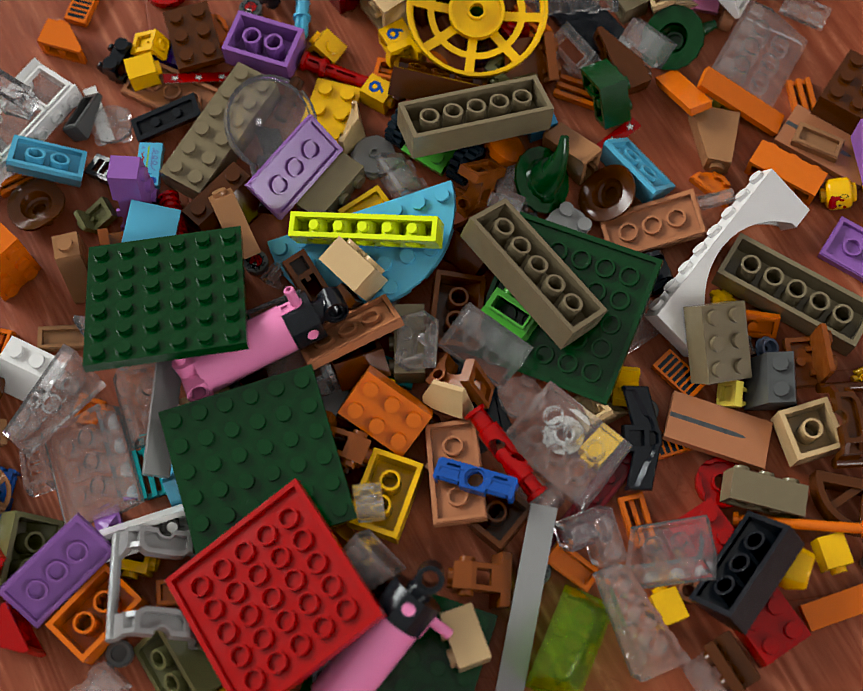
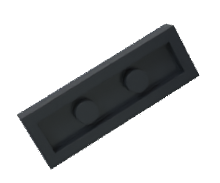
M193 92L130 121L137 141L146 142L197 120L203 110L197 94Z

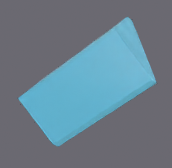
M14 134L6 160V171L80 188L88 152Z
M628 137L606 140L604 142L600 161L605 166L613 164L622 165L632 173L636 184L635 196L642 204L663 198L676 187Z

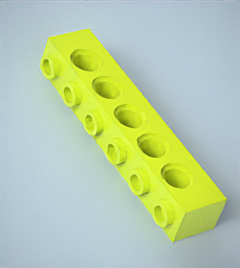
M291 211L288 236L295 242L304 244L331 245L340 236L345 241L350 238L358 246L442 249L444 223L438 216Z

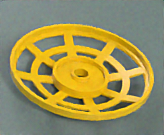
M407 0L406 15L414 41L431 62L454 75L467 78H487L512 70L532 54L539 44L546 27L548 0H539L540 13H526L524 0H516L518 12L505 11L503 0H450L449 4L436 2V0ZM413 6L427 9L428 21L434 37L425 43L421 40L415 26ZM478 6L483 10V14L475 17L470 13V9ZM434 11L448 14L451 26L440 32L435 21ZM503 21L517 22L514 32L505 41L498 33ZM524 23H539L531 44L524 53L519 55L511 46L519 37ZM458 33L460 36L468 39L467 51L456 48L447 40ZM490 37L498 46L496 49L487 52L476 53L478 40ZM441 44L451 53L466 58L465 69L459 70L443 63L430 51ZM504 53L512 61L508 65L496 70L474 72L475 60L488 59Z

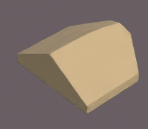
M354 100L351 103L352 110L345 130L338 140L339 145L344 149L342 152L347 155L351 154L356 144L365 138L358 102Z
M433 379L422 396L423 403L429 407L457 418L465 419L464 417L474 409L465 388Z

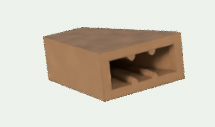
M712 107L694 116H688L703 169L710 170L711 172L715 171L719 174H727L732 163L740 112Z
M560 122L543 133L541 147L549 148L555 153L561 135L569 136V157L566 170L571 179L580 186L598 170L602 149Z
M222 187L213 191L212 196L208 197L221 228L241 226L244 260L261 253L232 189Z
M77 231L52 236L54 259L75 304L85 303L89 249Z

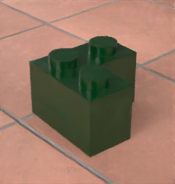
M607 59L582 67L583 88L593 98L595 119L606 130L630 121V110L633 107L628 94V90H630L628 78L623 76L617 66H613Z

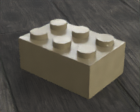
M745 300L683 307L691 383L710 385L752 378Z

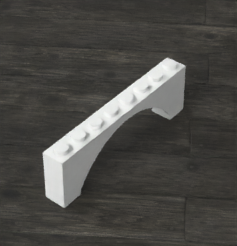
M773 169L759 170L751 175L746 188L736 194L735 202L722 212L720 221L707 231L708 236L693 249L692 252L694 254L689 260L681 264L676 277L666 283L663 288L665 291L649 305L650 310L644 317L684 357H688L683 307L705 304L708 275L721 248L738 232L752 225L778 226L781 230L796 228L810 210Z

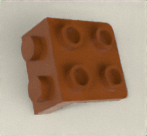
M553 31L544 32L532 54L520 65L505 73L510 80L514 77L534 72L537 74L541 84L552 83L559 79L561 64L557 61L556 57L558 40L554 37ZM534 37L517 38L511 47L521 55L531 44ZM503 53L504 66L512 61Z
M826 323L819 324L810 336L784 338L782 341L783 351H794L797 389L815 388L817 383H825L837 370V358L832 354L831 349L833 337L831 331L827 329Z

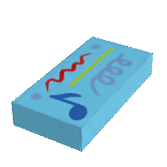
M140 142L138 157H141L145 167L148 168V173L153 178L156 189H160L161 175L159 171L163 166L165 146L163 143Z

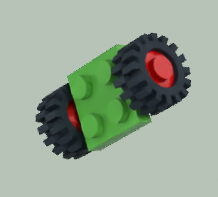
M397 108L395 110L396 113L391 116V121L387 123L388 127L385 128L386 133L384 137L386 141L400 148L403 154L412 158L397 125ZM480 145L419 157L413 160L440 176L446 171V177L461 186H466L469 183L468 179L458 174L460 164L482 160L486 149Z

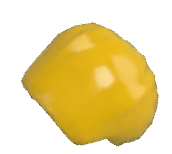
M803 547L779 583V586L785 590H805L816 559L815 554Z

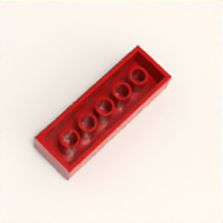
M710 497L669 524L662 532L697 581L700 582L735 529L712 497ZM778 588L775 589L746 635L732 629L759 668L768 666L812 635Z

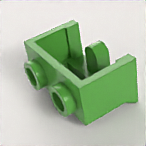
M496 287L486 304L479 311L482 315L491 319L524 343H526L538 325L506 287L504 290ZM501 297L529 315L523 326L494 308Z

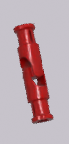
M482 403L470 411L464 418L466 421L470 420L479 432L478 437L495 459L502 464L506 474L518 479L519 486L528 497V503H530L548 488L546 485L542 486L533 474L534 469L518 453L516 446L499 423L491 419L484 409L485 405ZM496 439L501 440L506 445L497 450Z

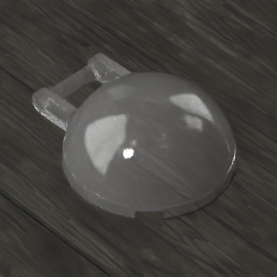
M261 74L249 78L234 90L225 107L224 129L226 138L234 153L245 164L250 166L252 177L308 115L312 114L317 120L313 104L303 90L298 91L288 83L289 79L281 76Z

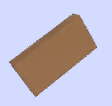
M800 121L790 145L835 163L846 140Z
M85 324L38 326L37 348L46 352L81 351L84 347Z

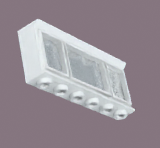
M35 57L0 93V188L6 178L15 174L6 171V160L14 134L45 141L83 99L81 92L75 84L70 83L41 64Z

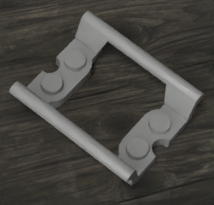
M138 525L129 526L121 533H113L105 642L115 643L126 636L151 638L155 631L160 630L166 634L168 640L188 641V649L197 650V638L179 609L145 606L139 610L118 613L122 560L132 550H139L141 554L148 557L181 560L189 556L191 560L196 554L190 532L174 530L171 536H164L157 527Z

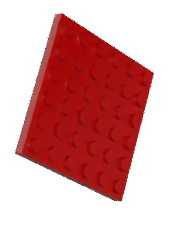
M296 478L164 580L226 691H290L387 616L307 491Z

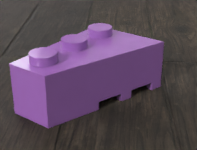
M110 155L107 181L112 199L118 200L120 208H117L116 213L117 216L123 217L121 230L124 231L131 200L155 204L158 203L157 198L160 193L159 189H156L154 180L150 177L148 168L145 167L141 157Z

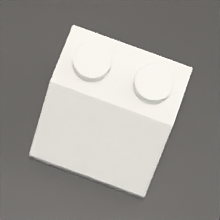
M11 336L0 354V377L5 379L4 393L38 409L64 365L56 356Z

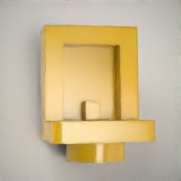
M326 28L321 33L319 31L314 33L309 39L311 45L307 50L310 52L315 50L322 58H329L331 63L335 64L347 46Z
M411 36L386 46V63L390 68H393L395 55L422 61L423 53Z
M145 556L143 562L123 559L121 562V576L137 580L138 575L152 578L153 572L158 570L160 558Z

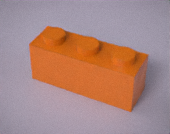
M763 139L744 173L751 176L759 170L773 169L808 207L828 175L819 166L811 165L800 159L799 156L780 149L776 144Z

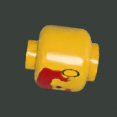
M848 177L827 179L824 183V188H819L820 203L825 202L829 210L850 208L853 202L857 201L856 183L851 182Z

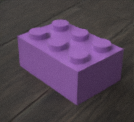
M238 10L221 49L226 64L235 66L237 62H240L264 75L289 82L296 71L307 43L304 29Z

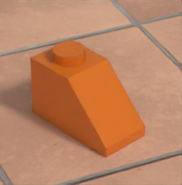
M47 18L37 39L43 53L86 65L88 60L70 25L61 19L53 20Z

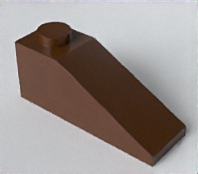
M602 26L597 27L593 35L596 46L603 60L607 59L613 66H617L619 72L628 78L630 82L628 94L631 95L646 89L652 80L650 68L647 65L645 66L642 58Z
M304 248L281 263L298 291L305 290L310 301H315L318 293L328 287Z

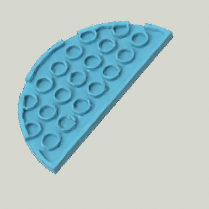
M451 180L354 212L359 214L438 216L444 223L442 249L359 246L385 270L382 275L388 279L386 284L371 300L386 294L390 302H394L412 292L413 288L424 279H427L437 268L449 247L454 232L453 225L457 207L455 189ZM288 235L267 241L276 265L293 286L295 285L281 263L303 248L328 287H337L340 283L345 284L319 260V257L329 248V244L297 243ZM359 296L364 303H367V301Z

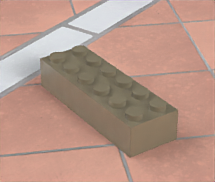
M237 62L159 171L165 185L194 199L233 161L236 162L254 137L255 127H261L279 101L281 92L278 82Z
M532 75L398 103L397 125L412 159L549 130L551 128L554 107L538 77Z
M506 198L469 218L460 237L560 349H563L596 327L608 310Z
M741 232L711 282L763 312L780 314V321L807 336H810L819 324L826 323L827 329L831 331L833 337L831 349L844 356H847L856 347L863 334V297Z

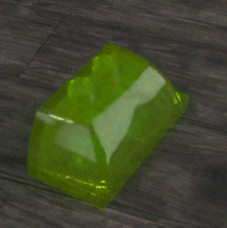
M565 584L526 679L525 687L533 691H583L615 605Z

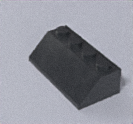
M748 510L689 599L725 626L746 635L805 544L790 525Z

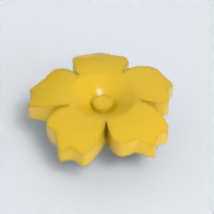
M712 290L709 294L712 297L711 303L737 301L735 298H732V294L725 290Z

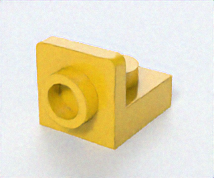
M157 29L135 33L130 54L138 56L151 52L152 55H155L161 61H165L168 57L171 42Z
M622 367L612 393L613 406L627 407L621 386H639L640 368Z

